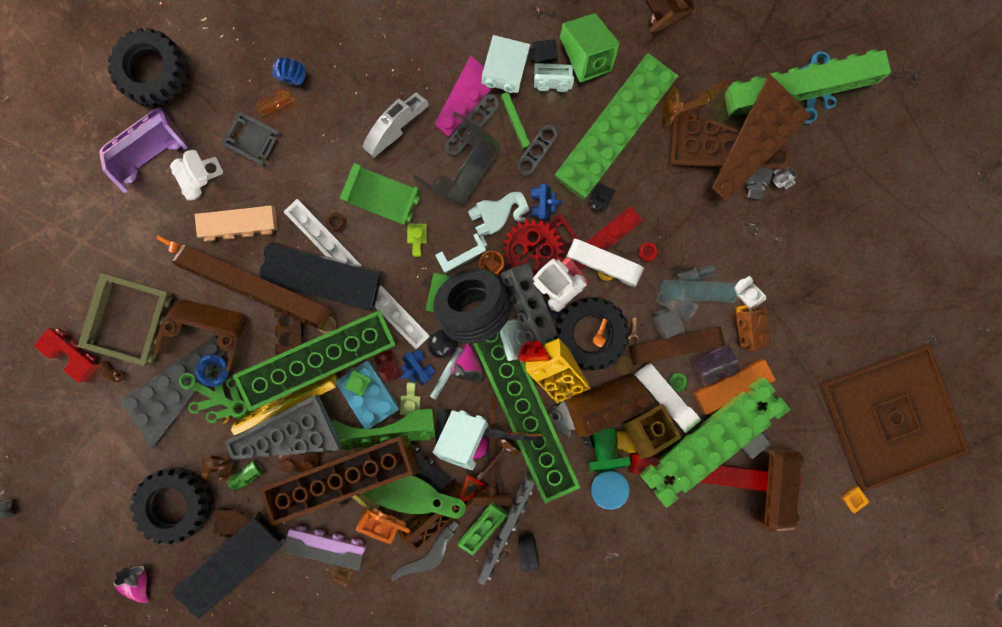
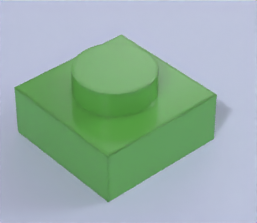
M353 370L344 388L362 397L372 379Z

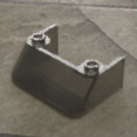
M454 111L453 117L468 127L464 136L466 142L474 147L454 180L447 176H439L430 185L416 175L413 178L454 205L463 206L469 201L498 155L500 145L497 140L480 127Z

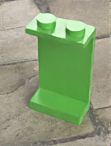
M353 163L340 199L406 226L407 222H411L414 212L412 209L414 204L417 205L419 203L421 194L418 187H410Z

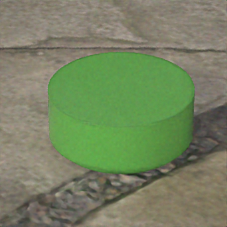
M673 373L669 376L667 383L675 392H681L686 389L688 381L685 375Z

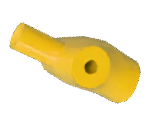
M626 429L617 431V451L638 453Z

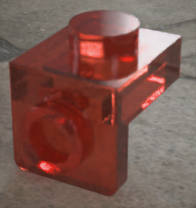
M392 350L382 351L374 357L376 367L385 384L402 376Z

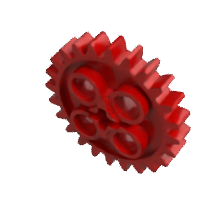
M535 218L532 220V224H530L528 219H525V225L518 222L519 228L517 229L512 226L513 233L507 232L506 235L509 239L503 240L507 244V246L501 248L507 251L506 254L502 255L503 258H508L505 265L511 264L510 269L527 263L530 258H533L537 261V267L531 268L535 276L553 258L555 260H563L559 256L560 253H564V250L559 249V246L564 244V242H558L561 235H554L557 229L550 230V223L543 226L544 220H541L539 224H537ZM531 231L538 233L539 237L536 242L529 239ZM546 238V241L535 250L537 254L532 253L523 262L520 261L530 251L529 246L533 247L540 240ZM516 244L523 245V254L515 252ZM544 245H548L552 250L549 256L543 255L541 251Z

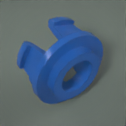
M208 354L203 356L196 366L198 380L203 385L209 387L221 385L229 374V371H226L227 362L217 355ZM211 364L217 365L220 369L219 375L216 378L207 377L205 373L207 366Z

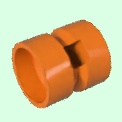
M487 251L479 259L480 269L493 272L499 277L505 270L504 259L497 251Z

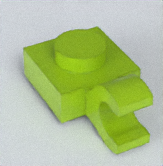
M408 224L407 243L413 244V257H421V244H427V224Z

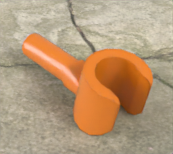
M160 235L156 237L157 240L169 245L168 252L177 254L181 244L167 240Z
M606 319L602 320L600 329L593 338V343L598 347H602L606 341V338L601 336L608 321Z

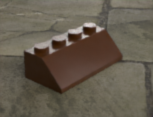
M632 373L565 400L578 437H588L653 409L647 390Z

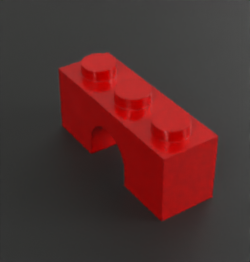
M48 328L34 344V347L47 358H57L61 352H66L69 362L63 371L77 383L86 382L99 367V363L95 361L97 358L78 347L77 341H71L66 337L67 333L64 330Z

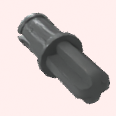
M714 265L698 269L694 267L693 270L677 273V279L680 285L693 281L700 282V279L715 276L716 268Z

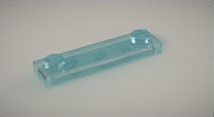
M661 280V300L736 302V283Z

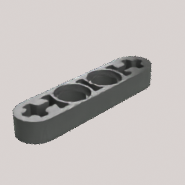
M486 95L445 143L448 155L458 156L499 108V101L496 96ZM493 100L495 107L493 108L490 106L487 109V113H489V115H486V113L483 111L487 107L486 101L491 102ZM481 114L484 120L481 123H475L473 116ZM463 128L471 130V135L468 138L461 136L460 132ZM456 136H458V138L461 141L465 142L464 144H462L461 142L457 144V151H450L449 144L454 145L458 141L457 138H455Z

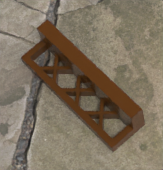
M453 479L440 493L458 498L462 487ZM472 498L464 501L466 508L473 502ZM438 499L434 500V506H440L441 501ZM454 505L452 507L453 512H458L460 507ZM434 512L414 514L406 521V527L410 529V532L407 533L399 529L397 532L402 541L417 552L454 518L442 517L441 514ZM432 524H436V526L433 529L428 530L429 526H431ZM421 537V540L416 544L413 543L416 538Z

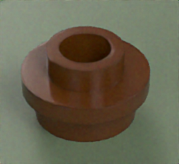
M335 212L327 217L326 224L331 231L338 232L345 227L346 221L342 214ZM335 219H339L337 226L333 225Z

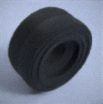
M535 537L518 538L523 572L538 571L539 560Z

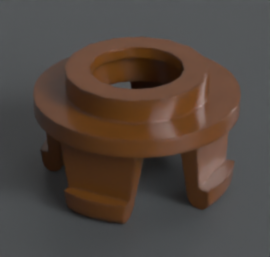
M224 455L207 456V458L201 460V476L204 479H209L210 473H215L217 469L218 480H228L229 476H232L234 461Z

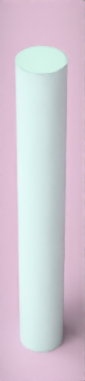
M457 347L430 395L431 398L435 400L438 398L452 373L456 360L463 351L462 348Z

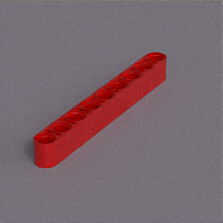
M632 453L629 473L639 475L650 464L655 467L659 464L657 458L660 456L652 455L641 459L639 453ZM722 464L699 483L767 491L769 470ZM800 475V482H799V494H800V485H801V477H802L801 475Z

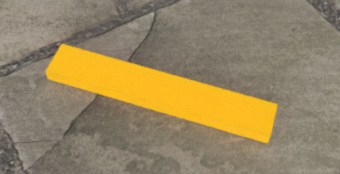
M335 373L249 412L242 419H235L231 428L232 433L237 435L314 395H321L336 388L337 376Z

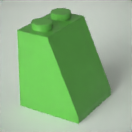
M596 13L563 23L560 39L580 82L613 71L620 43Z

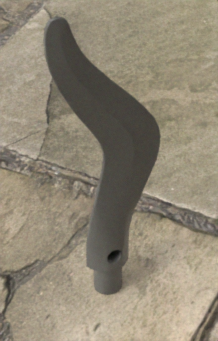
M454 520L449 526H445L426 557L399 568L391 576V579L396 580L407 574L436 568L441 563L447 544L456 534L454 531L460 526V523Z

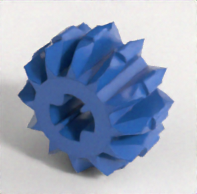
M280 57L276 59L273 65L272 74L279 81L290 85H299L305 79L306 69L300 61Z

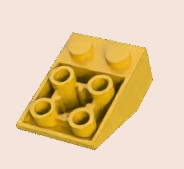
M559 338L543 345L551 357L550 361L526 362V372L556 403L591 389L570 350Z

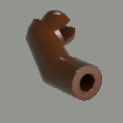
M107 360L98 364L107 381L121 382L124 379V373L121 370L111 369Z

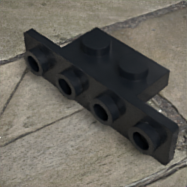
M410 443L420 470L416 475L440 493L451 479L435 465L436 462L427 455L425 457L415 443Z

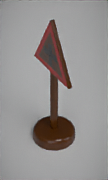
M506 437L497 438V441L502 446L501 450L476 478L466 473L458 499L464 502L485 490L488 484L481 481V478L506 450L513 455H517L521 451L519 446L512 439Z

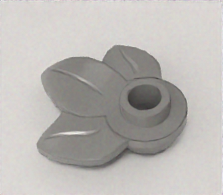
M564 400L559 406L551 407L548 411L550 421L556 424L559 433L570 437L571 430H575Z

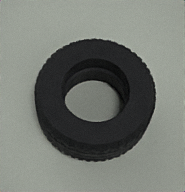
M468 269L451 276L442 284L435 296L433 309L439 324L449 338L457 342L470 344L485 341L501 331L510 317L512 304L499 276L484 269ZM477 300H484L475 309L461 312L468 304Z

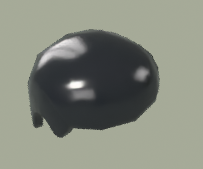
M440 329L429 337L427 346L429 352L435 358L445 359L456 351L458 342L449 338L444 330Z

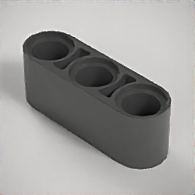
M544 126L519 160L518 171L522 176L532 175L554 144L557 137V130L554 126ZM549 131L553 134V138L545 139L543 133ZM540 147L543 152L540 155H535L532 149ZM525 162L530 163L532 166L528 171L521 168V165Z

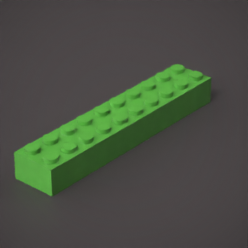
M500 331L485 341L473 343L513 433L543 435V440H517V443L544 503L546 504L579 489L580 485L531 376L526 372L525 362H521L519 359L507 360Z

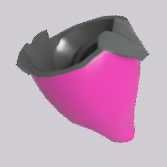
M466 343L453 366L452 376L461 380H472V383H480L484 380L482 362L472 345Z
M136 566L128 570L123 568L121 572L115 573L114 586L123 596L141 603L148 602L149 598L146 594L147 574L143 566Z

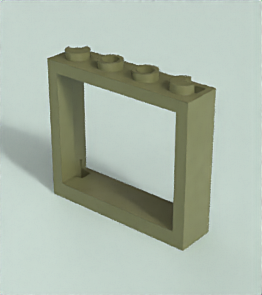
M100 273L78 347L137 365L151 366L157 355L154 354L160 325L167 315L168 308H171L173 304L171 303L173 293L110 274ZM113 282L160 296L141 358L94 345Z

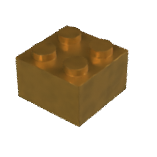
M663 403L623 424L641 459L655 455L682 438Z

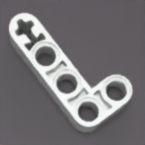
M578 239L573 240L566 256L573 261L617 278L620 282L636 288L644 270V267Z
M650 362L634 374L659 405L664 404L672 421L682 432L687 433L701 421L699 416L683 402Z

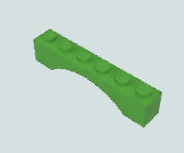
M432 408L414 410L396 423L375 429L353 428L336 420H331L343 450L359 447L369 448L402 435H407L410 442L416 440L427 441L435 438ZM327 450V451H323V452L329 453V452H332L333 450Z

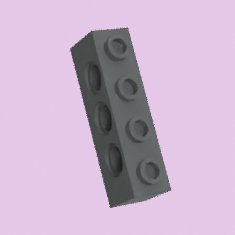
M529 262L501 273L503 284L514 306L526 340L528 342H543L557 336V331L542 294L533 284L534 280L532 278L534 275Z

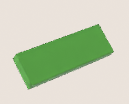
M506 92L501 94V100L523 151H525L530 146V142L509 93Z
M492 502L458 541V546L474 555L508 516V511Z

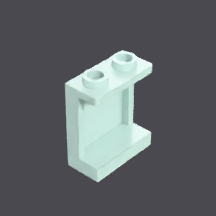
M493 35L482 73L481 84L489 88L503 89L509 93H518L530 44Z
M477 233L474 234V239L478 246L450 261H447L443 252L435 255L446 275L480 258L486 252L488 245L483 236L479 237Z
M452 410L433 453L441 460L473 470L476 465L472 460L485 430L491 429L487 420L481 416H476L475 418L465 411L456 412Z

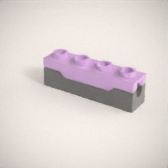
M296 524L289 529L283 552L357 571L360 570L367 546L362 540L352 538V540L344 539V536L340 534L328 535L325 534L324 530L320 529L308 530L306 526Z

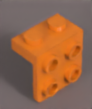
M365 508L355 529L360 533L390 545L398 529L407 533L410 532V529L406 527V522L393 515H387L376 508H372V510Z

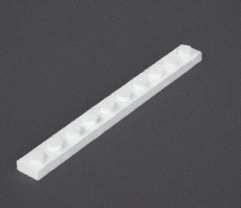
M298 199L284 211L325 256L362 266ZM380 285L375 308L380 310L381 314L415 349H418L430 335Z

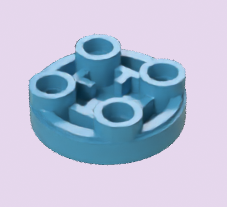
M605 470L593 478L591 495L600 507L605 509L619 508L629 497L630 487L628 481L621 473L614 470Z

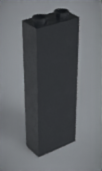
M268 243V246L265 247V260L260 268L261 279L278 286L369 311L375 309L383 276L382 271L279 243Z
M258 511L179 581L171 593L177 601L188 608L192 615L200 619L283 546L286 537L275 526H271L270 521Z

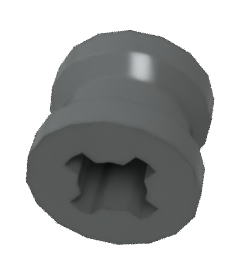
M13 500L0 501V518L14 516V511L11 510Z

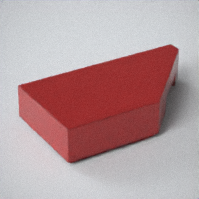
M540 341L523 343L518 359L521 362L550 361L551 357Z

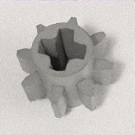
M789 166V170L776 169L773 171L775 175L772 177V180L778 188L784 186L785 189H788L796 183L794 179L797 177V174L791 166Z

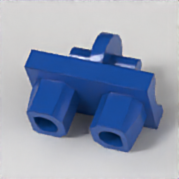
M540 184V187L531 189L532 199H540V205L531 206L530 215L544 221H550V212H556V206L562 205V201L556 200L557 193H551V187L547 186V184Z
M420 349L412 353L408 352L402 357L406 363L401 367L405 373L401 376L403 380L408 377L411 383H413L417 379L422 386L430 380L429 378L435 373V370L430 364L423 369L418 362L425 357Z

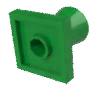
M617 428L604 429L591 435L597 462H590L588 464L589 473L630 466L629 457L618 458Z

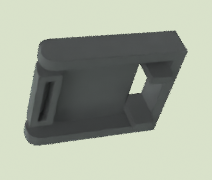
M238 111L221 145L263 166L264 162L259 160V158L267 159L277 140L272 137V134L279 136L280 132ZM242 123L245 125V128L236 142L232 137L239 124Z

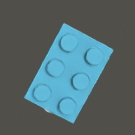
M367 360L360 366L351 367L344 376L337 379V386L364 429L371 428L400 409L399 404L371 360ZM353 370L372 379L362 397L344 388Z

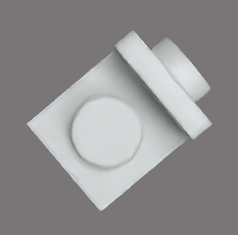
M750 276L746 279H741L735 286L737 297L751 311L766 300V295L753 283V279Z

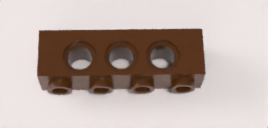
M274 310V316L277 318V325H275V336L278 337V344L275 345V354L277 356L304 344L305 336L304 322L293 318L292 325L287 326L285 318L288 315ZM288 335H291L294 339L290 346L285 342Z

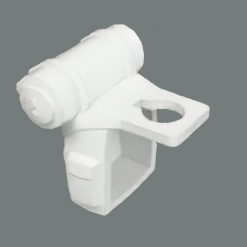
M196 150L186 151L183 158L174 160L170 165L172 174L175 175L182 189L181 193L187 200H196L202 194L200 188L206 185L208 180L223 174V170L216 157L201 161ZM212 163L217 169L214 173H208L205 166Z
M553 258L532 279L534 280L533 284L543 294L547 293L550 297L548 300L549 307L559 312L579 292L581 293L587 284L583 276L578 274L570 275L567 266L559 259L555 260Z

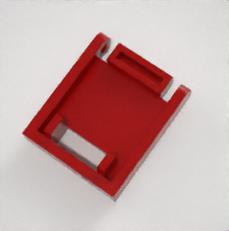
M560 213L543 226L550 223L549 229L553 230L563 224L571 236L572 240L566 243L562 236L558 239V242H564L563 245L559 246V249L564 250V253H560L559 256L564 258L567 256L573 240L578 238ZM558 230L554 233L555 236L561 235ZM536 231L529 234V239H532L533 242L538 240L539 236ZM546 238L540 240L533 247L529 246L530 251L537 254L535 250L546 241ZM544 245L541 249L545 256H549L552 252L548 245Z

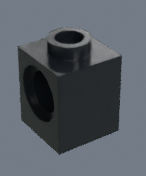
M556 39L533 42L532 49H529L530 59L538 64L557 63Z

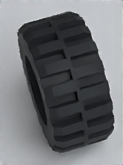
M137 28L134 33L132 31L126 32L124 38L120 36L116 40L118 44L116 46L113 45L110 49L113 53L112 56L108 55L107 60L111 64V66L107 67L108 73L112 75L110 80L116 85V89L132 101L143 106L146 104L149 107H155L156 103L161 106L166 104L168 99L170 101L174 100V95L177 92L179 94L182 92V84L186 85L187 78H185V74H188L189 69L185 65L188 62L181 48L163 32L155 31L152 28H146V31L142 28ZM152 52L160 53L163 58V68L159 76L151 82L138 83L134 76V68L137 61L145 54Z
M586 297L574 301L562 311L556 322L557 336H555V339L559 338L565 344L580 369L597 371L610 367V365L619 361L621 355H624L625 348L630 340L628 339L630 328L627 326V318L622 314L623 311L619 307L617 308L613 302L600 297ZM586 316H597L608 320L606 324L610 331L609 341L604 348L596 352L584 351L576 344L574 339L576 324Z
M170 467L148 475L143 479L142 483L137 485L135 488L137 492L133 493L131 500L134 501V504L130 505V511L134 512V516L131 519L132 522H137V531L145 533L143 535L144 538L147 540L153 538V543L156 544L164 542V545L177 544L190 538L203 528V524L209 518L207 513L211 511L212 507L208 505V501L212 499L211 494L207 495L206 490L209 489L207 484H201L202 478L199 475L195 477L193 475L194 472L191 470L184 471V468ZM169 487L177 490L186 501L187 510L185 517L178 523L166 521L157 510V497L164 488Z

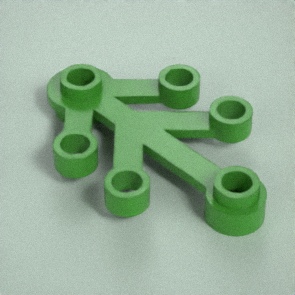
M216 368L210 370V372H209V377H210V378H213V377L211 376L212 373H213V372H218V373H220V370H218V369H216ZM184 373L179 378V384L183 389H193L210 398L202 402L190 403L188 406L190 413L198 414L203 409L221 404L227 407V409L218 412L209 411L206 414V420L209 423H215L218 419L228 416L242 419L247 416L249 410L245 401L240 399L237 384L234 387L228 385L230 381H235L234 378H229L226 381L227 388L231 390L233 401L225 397L222 384L215 386V391L196 382L194 376L190 373ZM190 379L191 384L185 385L184 381ZM197 405L198 410L192 411L191 407ZM238 406L243 408V411L240 413L235 411ZM210 414L216 415V418L214 420H209L208 416Z

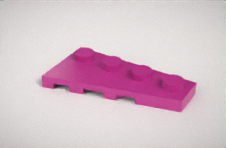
M470 56L435 122V126L448 138H450L480 101L494 89L481 84L484 66L472 56Z

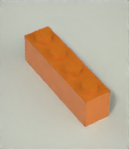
M760 359L694 392L693 395L702 414H709L711 416L740 392L748 393L751 391L748 386L759 377L766 378L770 384L776 380L766 360Z

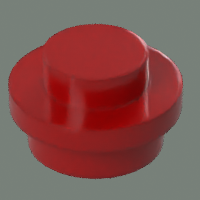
M644 243L639 248V256L644 261H652L658 255V249L653 243Z

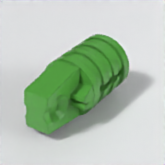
M253 460L227 481L228 486L236 492L264 474L263 469L257 461Z

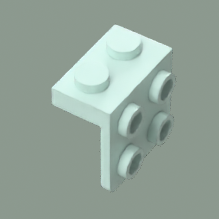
M535 63L534 88H538L539 91L557 89L559 92H567L568 89H572L574 82L572 65Z

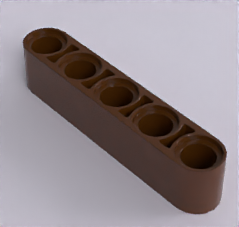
M721 326L629 347L633 365L724 346L725 342Z

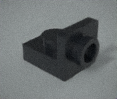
M598 182L588 204L592 205L591 208L597 212H605L616 190Z

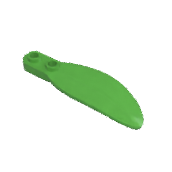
M413 475L362 493L380 506L408 514L434 512L457 519L462 517L466 510L465 504L461 499L438 493L431 485ZM436 499L441 501V505L438 507L433 504V501ZM454 505L460 507L458 512H453L452 507Z

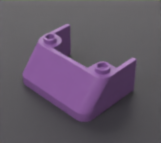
M158 107L105 144L100 149L99 154L103 172L125 194L128 192L126 183H131L137 178V168L166 147L169 150H177L180 147L186 150L188 147L184 137L161 107Z

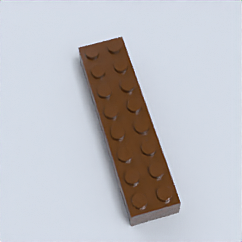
M402 435L260 488V492L271 526L419 473L420 470L408 436Z

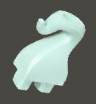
M521 192L509 193L499 201L483 200L476 203V206L468 211L472 221L480 217L484 221V224L475 227L479 237L489 234L492 236L500 232L508 221L513 204L518 205V208L513 213L514 219L517 222L525 223L526 218L521 216L530 210Z

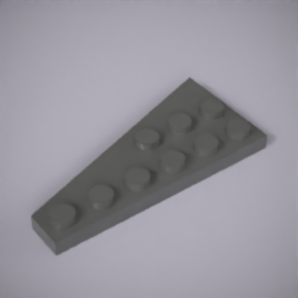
M217 335L120 400L151 448L157 445L175 418L180 415L195 395V390H185L180 386V376L184 373H190L194 376L196 382L202 385L196 376V366L200 358L208 354L223 358L227 353L226 350L219 347ZM211 364L205 369L206 375L208 376L210 370L214 369L217 365ZM186 379V380L184 381V384H185V385H190V384H191V380H190V379Z
M319 394L224 442L232 460L343 449Z
M528 473L525 474L512 506L508 510V516L504 519L478 575L477 582L485 585L487 580H491L494 573L493 567L495 563L500 561L503 553L501 551L510 539L511 530H516L519 523L518 516L520 513L523 514L527 506V498L529 495H532L535 489L534 478Z

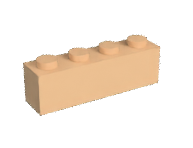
M273 206L195 214L197 237L204 239L205 242L216 241V237H223L226 240L234 239V235L253 237V233L271 235L273 234L272 231H278L276 208Z

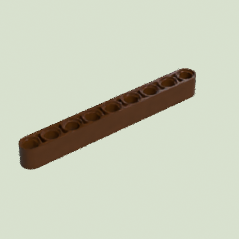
M186 245L180 247L172 260V263L181 269L320 330H323L332 313L330 309Z

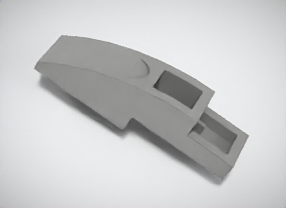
M414 93L404 102L397 99L376 121L364 141L363 149L372 157L381 153L403 134L401 128L429 106L427 100L417 93Z

